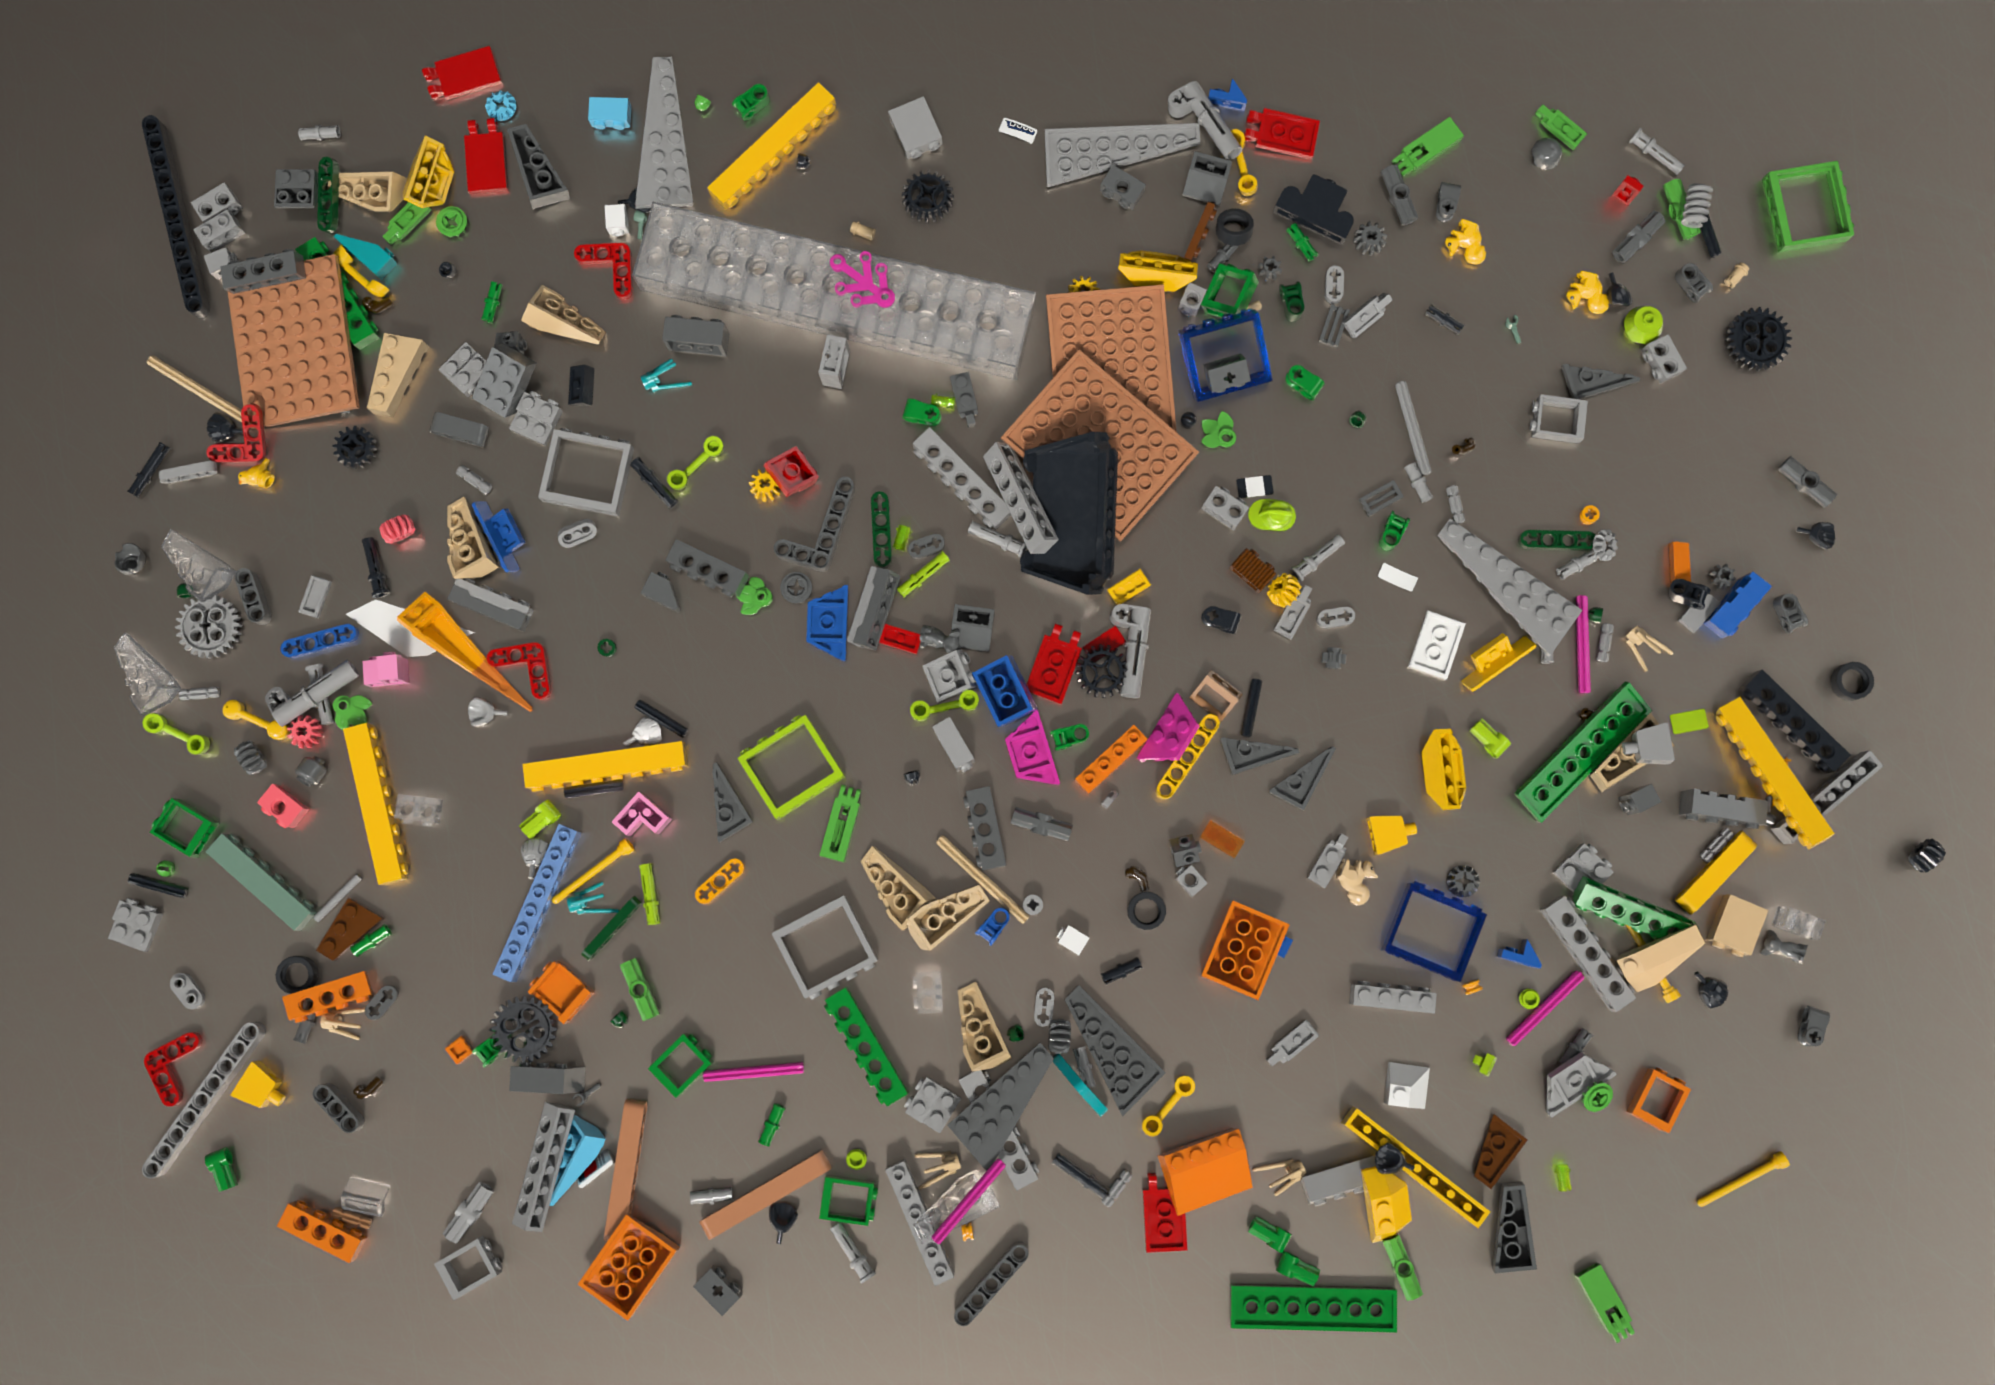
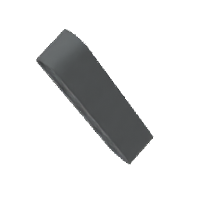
M1018 1241L1012 1244L956 1307L954 1319L958 1325H969L1024 1264L1029 1255V1250L1025 1243ZM1018 1247L1025 1250V1254L1022 1257H1016L1013 1252ZM1008 1263L1011 1266V1270L1008 1273H1003L1000 1270L1001 1264ZM994 1279L997 1281V1286L995 1288H988L986 1281ZM976 1294L981 1295L983 1302L975 1304L972 1301V1297ZM961 1310H966L969 1313V1317L965 1320L960 1319L958 1313Z

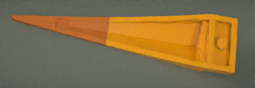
M424 592L397 616V621L412 632L413 636L526 710L532 712V707L495 667L488 664L486 657L466 636L443 606L428 593Z

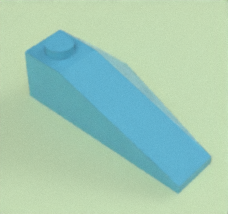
M574 1115L549 1206H554L592 1163L606 1140L596 1126Z

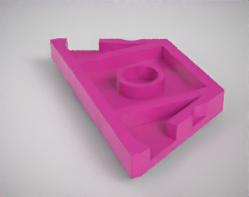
M1178 693L1174 695L1138 754L1137 759L1141 762L1153 759L1155 761L1167 759L1170 761L1180 760L1199 729V723Z
M1036 710L1005 739L1016 778L1059 785L1060 781L1039 712Z

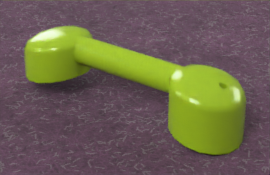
M716 436L708 437L703 445L704 452L685 470H673L668 474L667 482L672 489H684L688 484V477L709 457L721 455L724 447L720 438Z
M966 690L960 695L959 700L929 706L924 701H915L910 707V713L914 720L923 722L932 713L959 707L966 711H972L977 708L979 697L975 691Z
M148 714L143 719L142 724L147 732L161 733L165 731L187 742V749L191 754H204L209 749L210 741L205 735L191 736L168 725L167 719L161 714Z

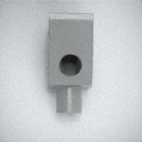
M1668 722L1638 730L1632 734V742L1622 743L1624 755L1635 754L1637 763L1668 765L1675 761Z

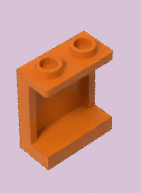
M550 961L543 968L542 971L544 973L540 978L536 977L530 983L529 987L531 988L528 993L541 1000L545 1006L548 1005V1008L559 1017L558 1020L563 1024H567L594 994V991L560 961H554L553 963Z

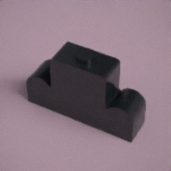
M1316 174L1311 176L1303 194H1300L1299 189L1294 186L1284 188L1273 210V213L1341 245L1344 244L1354 223L1352 214L1347 211L1338 212L1347 194V189L1337 185L1331 179H1324Z

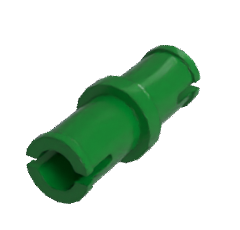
M1296 223L1290 226L1291 229L1288 227L1286 232L1289 233L1296 243V248L1302 251L1308 262L1314 260V256L1317 257L1319 254L1310 244L1309 237L1302 233Z
M491 281L488 296L484 299L485 307L481 320H487L489 323L494 322L496 308L500 305L499 297L503 288L502 284Z
M383 924L374 932L367 933L362 940L350 946L351 952L356 957H359L370 948L377 947L380 941L392 935L390 928Z
M777 1103L773 1104L768 1120L764 1122L765 1127L758 1140L760 1144L770 1147L776 1130L780 1128L779 1123L786 1107Z

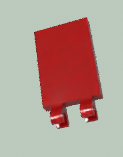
M490 46L434 62L435 68L427 67L422 69L423 76L427 82L437 78L440 80L441 85H430L427 87L432 99L445 96L446 100L502 84Z
M1264 108L1262 113L1254 110L1249 111L1246 122L1250 124L1260 123L1259 131L1246 128L1244 132L1246 142L1256 141L1255 147L1312 160L1320 120Z
M488 118L487 127L489 133L479 134L478 123L476 124V120H468L470 135H464L469 194L508 191L505 139L503 132H498V122H495V118Z
M1055 624L1051 636L1044 635L1026 685L1031 694L1062 705L1082 648L1077 646L1081 633L1074 630L1070 643L1061 641L1058 638L1063 626Z
M1147 1173L1149 1189H1142L1146 1253L1188 1251L1186 1214L1184 1213L1179 1216L1176 1214L1169 1189L1157 1188L1156 1173Z

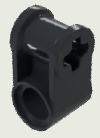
M1675 579L1670 585L1668 595L1674 602L1702 610L1705 608L1704 602L1711 589L1702 584H1696L1684 579ZM1681 588L1684 592L1677 593L1674 589Z
M1210 606L1203 611L1201 619L1207 626L1229 634H1236L1242 615L1235 611ZM1210 612H1213V616L1216 617L1212 621L1209 620L1210 616L1207 615Z

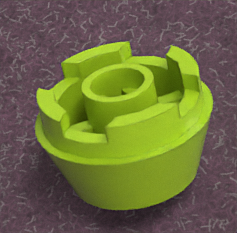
M1651 306L1633 308L1628 312L1624 320L1625 334L1632 342L1648 344L1657 340L1663 331L1661 313Z

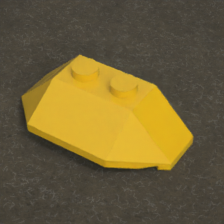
M424 136L403 190V200L421 208L439 206L445 203L454 170L445 152L444 144Z
M1138 250L1127 254L1120 253L1118 269L1135 287L1164 285V291L1175 292L1197 278L1198 263L1191 262L1189 259L1179 255Z
M1434 729L1421 752L1426 793L1443 810L1461 809V802L1466 792L1462 749L1457 739L1452 735L1451 729Z
M1376 1166L1361 1169L1371 1242L1390 1239L1412 1221L1407 1183L1395 1174L1379 1173Z

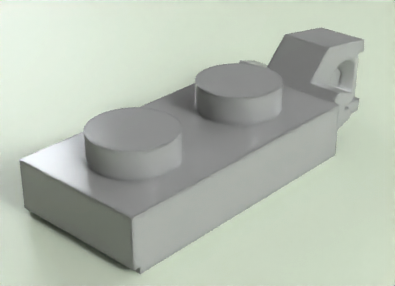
M1389 294L1375 295L1342 322L1352 338L1358 337L1384 315L1386 310L1384 307L1393 300Z
M1307 585L1303 587L1301 594L1296 597L1297 601L1294 600L1291 606H1286L1273 631L1290 640L1293 638L1311 605V600L1308 599L1312 588Z
M1341 833L1336 841L1330 840L1326 844L1307 877L1309 880L1326 888L1345 856L1347 849L1343 846L1349 837Z
M1305 1019L1271 1049L1274 1053L1266 1059L1267 1062L1274 1066L1279 1061L1283 1064L1286 1061H1290L1319 1037V1034Z

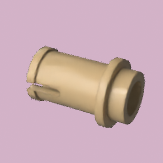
M853 221L850 233H853V236L858 235L870 241L873 240L876 232L875 228L860 224V221Z
M1742 262L1734 266L1735 269L1724 279V283L1734 288L1743 276L1748 275L1749 267Z

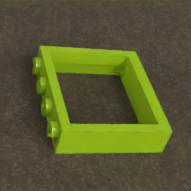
M806 715L796 716L791 720L792 723L787 727L783 725L777 728L773 736L769 738L767 736L757 741V746L752 749L750 747L740 752L741 756L737 758L777 820L845 777ZM805 725L834 772L779 808H776L747 760L800 726Z

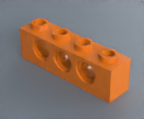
M1133 725L1079 774L1074 781L1087 795L1090 794L1148 739Z
M362 971L283 996L282 999L289 1021L295 1020V1023L308 1020L307 1016L316 1014V1017L327 1014L328 1009L336 1007V1010L349 1007L348 1003L356 1001L357 1004L368 1001V996H372L373 992L367 972ZM351 985L354 988V994L351 997H346L344 989ZM327 992H331L334 995L333 1001L329 1004L325 1003L323 999ZM310 998L313 1001V1007L310 1010H305L303 1002Z
M297 1200L288 1203L277 1227L348 1263L357 1259L367 1237L362 1235V1231L344 1226L345 1223L341 1220H332L326 1217L327 1214L321 1210L315 1209L314 1211L308 1208V1204L303 1201ZM303 1216L308 1219L307 1226L302 1223ZM321 1225L325 1226L326 1228L325 1235L321 1234L320 1232ZM339 1234H341L344 1237V1244L339 1243Z

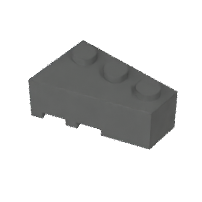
M519 1062V1066H511L509 1091L551 1094L584 1092L586 1067H572L564 1063H557L555 1066H549V1063H537V1066H533L531 1062Z

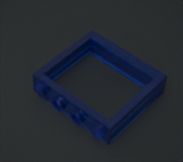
M1242 309L1241 313L1235 315L1227 313L1222 315L1220 319H1206L1202 321L1203 324L1196 326L1195 324H1188V326L1178 330L1192 395L1197 402L1273 381L1259 312L1255 309ZM1253 321L1263 371L1249 374L1251 381L1245 383V385L1226 388L1221 393L1212 392L1208 386L1200 388L1189 338Z
M1414 881V884L1407 883L1381 951L1461 983L1487 914L1483 913L1482 909L1478 906L1471 904L1469 907L1464 905V901L1452 896V899L1445 897V893L1440 890L1433 889V891L1425 889L1426 885L1416 881ZM1412 892L1475 918L1454 971L1392 945Z

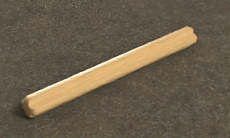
M154 355L149 357L147 360L148 365L242 422L241 409Z
M942 835L936 841L937 845L1021 923L1027 921L1029 915L945 836Z

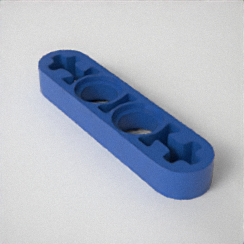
M350 624L336 626L288 639L281 644L280 651L288 658L305 656L352 643L358 639L359 631ZM347 629L353 631V633L350 634V638L347 636H339L338 634L347 633ZM329 633H332L334 635V641L330 644H327L325 642V636ZM313 638L315 646L312 649H307L305 646L306 641ZM290 644L294 647H301V649H293L292 654L287 651L290 648Z

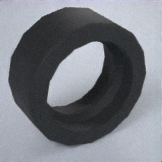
M1236 208L1225 210L1217 218L1216 235L1224 244L1231 246L1243 245L1252 237L1254 220L1244 210ZM1239 223L1246 229L1233 232L1226 229L1224 225Z
M1850 662L1840 665L1834 670L1831 676V686L1838 697L1854 701L1864 698L1871 693L1874 687V676L1866 665L1860 662ZM1847 670H1855L1861 675L1863 687L1859 692L1850 693L1843 687L1842 675Z
M1141 892L1130 900L1127 907L1128 917L1135 927L1142 930H1152L1160 926L1164 921L1166 905L1157 894ZM1143 899L1153 900L1158 906V916L1150 923L1141 922L1135 915L1136 904Z
M291 956L284 959L277 967L275 974L279 988L289 994L314 987L319 976L318 968L314 961L305 956ZM294 963H301L308 970V979L300 987H293L286 980L287 969Z

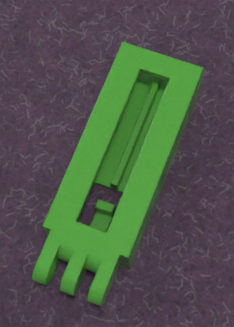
M1448 117L1404 147L1401 154L1394 158L1392 163L1402 162L1398 165V168L1401 170L1406 167L1401 172V175L1404 177L1412 171L1416 172L1463 139L1464 135L1451 117ZM1425 147L1424 150H1427L1429 153L1418 160L1416 157L1423 153L1421 148Z
M841 785L838 798L835 797L819 856L845 862L861 805L858 803L861 789H857L855 796H852L854 788L849 787L848 793L845 794L846 785ZM841 806H844L842 815H848L847 821L838 819Z
M1596 1262L1575 1274L1602 1325L1612 1335L1616 1343L1621 1342L1617 1333H1620L1623 1339L1628 1338L1624 1329H1627L1630 1335L1635 1334L1629 1323L1632 1319L1601 1264ZM1612 1307L1615 1311L1609 1314L1614 1319L1613 1322L1609 1320L1607 1314L1605 1313L1606 1310Z

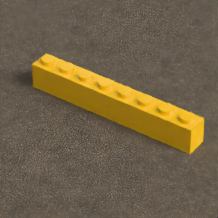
M818 82L707 187L710 195L725 210L736 205L739 197L747 194L757 180H762L771 167H776L780 159L785 154L788 155L794 149V145L797 142L803 141L812 128H817L826 115L833 113L836 108L835 98Z
M1741 697L1720 707L1716 712L1717 722L1720 726L1725 727L1730 741L1736 743L1741 757L1751 765L1750 769L1754 776L1760 778L1764 791L1767 794H1771L1775 800V807L1784 813L1788 826L1791 829H1795L1799 842L1810 850L1830 839L1835 833Z
M368 723L343 729L378 885H387L408 879L409 869L402 856L404 854V847L402 843H399L398 835H400L398 824L394 821L395 808L389 799L391 790L389 785H386L385 777L387 773L384 765L381 764L382 751L376 742V738H378L377 730Z
M678 741L523 764L525 788L532 789V792L544 791V787L552 786V789L564 788V784L571 783L572 786L584 785V781L600 783L604 782V778H611L614 781L624 779L623 776L631 775V778L642 777L643 773L651 772V775L663 774V770L671 769V772L683 771V767H688L685 742Z
M1352 1107L1341 1121L1344 1126L1375 1150H1378L1380 1146L1386 1143L1394 1145L1404 1155L1406 1162L1415 1166L1414 1170L1403 1167L1402 1171L1473 1226L1479 1228L1489 1215L1490 1211L1359 1109Z

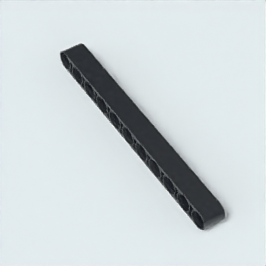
M148 115L142 120V129L186 309L195 317L204 318L209 314L210 307L167 128L157 117ZM187 250L186 254L182 256L183 251ZM191 268V271L186 274V271ZM196 286L195 290L190 292L191 288ZM200 304V307L195 310V307Z

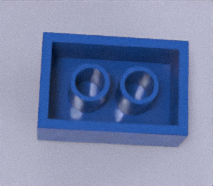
M1006 655L972 673L998 727H1004L1038 710L1012 655Z

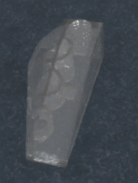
M170 529L161 546L170 562L175 564L179 572L177 574L179 577L184 579L187 584L186 589L201 602H205L227 589L237 572L227 563L174 530Z
M124 633L114 646L120 668L124 669L127 677L124 680L125 684L130 686L132 692L130 695L131 702L140 715L145 716L171 703L181 687L169 671L128 633Z
M977 1170L957 1178L936 1203L929 1207L913 1224L921 1244L932 1240L931 1237L979 1181L982 1176ZM991 1186L985 1190L952 1230L1000 1207Z

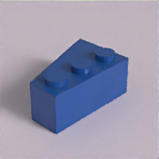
M1753 571L1740 577L1720 601V605L1703 624L1721 638L1733 636L1738 630L1740 622L1750 615V611L1762 600L1763 596L1772 586Z

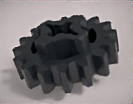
M355 425L353 430L346 427L345 433L339 431L341 437H335L334 439L337 441V444L332 445L333 448L337 449L333 453L338 457L337 461L344 463L343 465L347 468L351 465L353 469H357V465L364 468L365 462L371 464L369 458H375L376 456L372 452L378 450L373 445L377 442L374 438H371L373 434L369 431L366 432L367 430L363 427L359 430ZM361 436L365 438L366 443L362 442ZM344 452L348 453L349 459L346 458Z

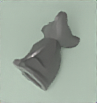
M923 625L920 634V648L925 646L944 647L947 653L961 650L958 640L960 631H952L950 635L946 636L936 627Z
M1767 931L1768 937L1765 939V948L1761 951L1762 955L1767 956L1779 951L1785 956L1792 958L1794 962L1803 963L1808 945L1781 942L1774 931Z

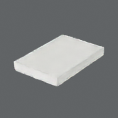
M1428 610L1408 667L1447 680L1466 623Z

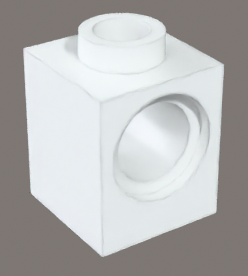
M605 205L606 229L609 234L623 236L625 233H629L628 210L625 205Z
M1069 925L1067 928L1062 927L1057 935V938H1059L1058 943L1077 955H1080L1089 940V937Z

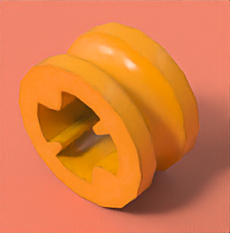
M1593 505L1586 506L1580 512V520L1586 525L1593 524L1600 516L1598 508ZM1588 510L1591 511L1590 513L1593 512L1594 516L1591 519H1589V516L1586 517L1585 515L1588 512Z
M1475 979L1463 984L1462 987L1466 989L1465 994L1469 995L1482 990L1483 987L1479 985L1480 980Z
M969 1221L967 1224L961 1222L963 1241H966L968 1238L974 1240L972 1222Z

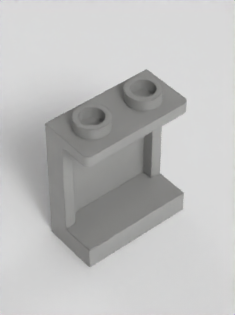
M924 96L888 111L890 122L894 125L907 159L918 158L922 153L929 150L935 151L942 145V136Z

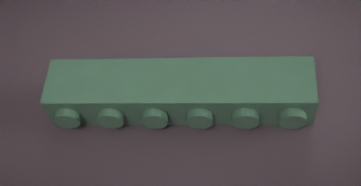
M222 833L206 850V853L294 931H301L317 913L313 909L314 905L309 900H303L298 896L299 891L292 886L288 887L283 882L285 879L276 872L272 873L269 870L270 866L265 861L254 857V851L246 846L244 848L239 843L240 839L232 833Z

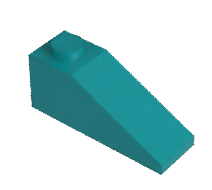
M339 234L334 236L340 244L380 280L397 265V262L393 259L395 255L388 248L383 250L377 244Z

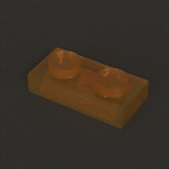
M1211 820L1199 837L1235 859L1245 842Z

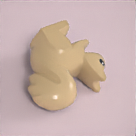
M1342 859L1336 871V878L1339 879L1341 886L1349 891L1347 897L1350 899V902L1354 903V905H1363L1369 899L1370 891L1367 886L1362 884L1365 876L1378 878V875L1375 874L1373 865L1369 861L1362 863L1361 860H1356L1352 866L1348 859Z

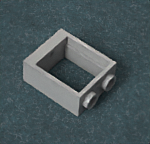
M827 334L818 372L824 386L842 389L850 356L847 338Z
M1540 394L1532 403L1534 419L1531 420L1529 428L1532 431V438L1579 444L1584 439L1588 400ZM1543 405L1574 409L1572 434L1540 430Z
M948 717L934 725L932 728L957 772L960 770L966 772L973 767L972 763L975 760L951 718Z
M484 1236L434 1264L453 1301L502 1273L501 1262L497 1257H494L491 1251V1243ZM476 1246L490 1274L463 1288L450 1260Z

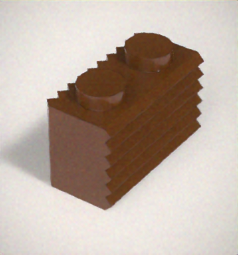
M1245 548L1229 569L1259 594L1276 575V572H1274L1275 568L1270 563L1261 561L1259 559L1260 555L1255 550Z

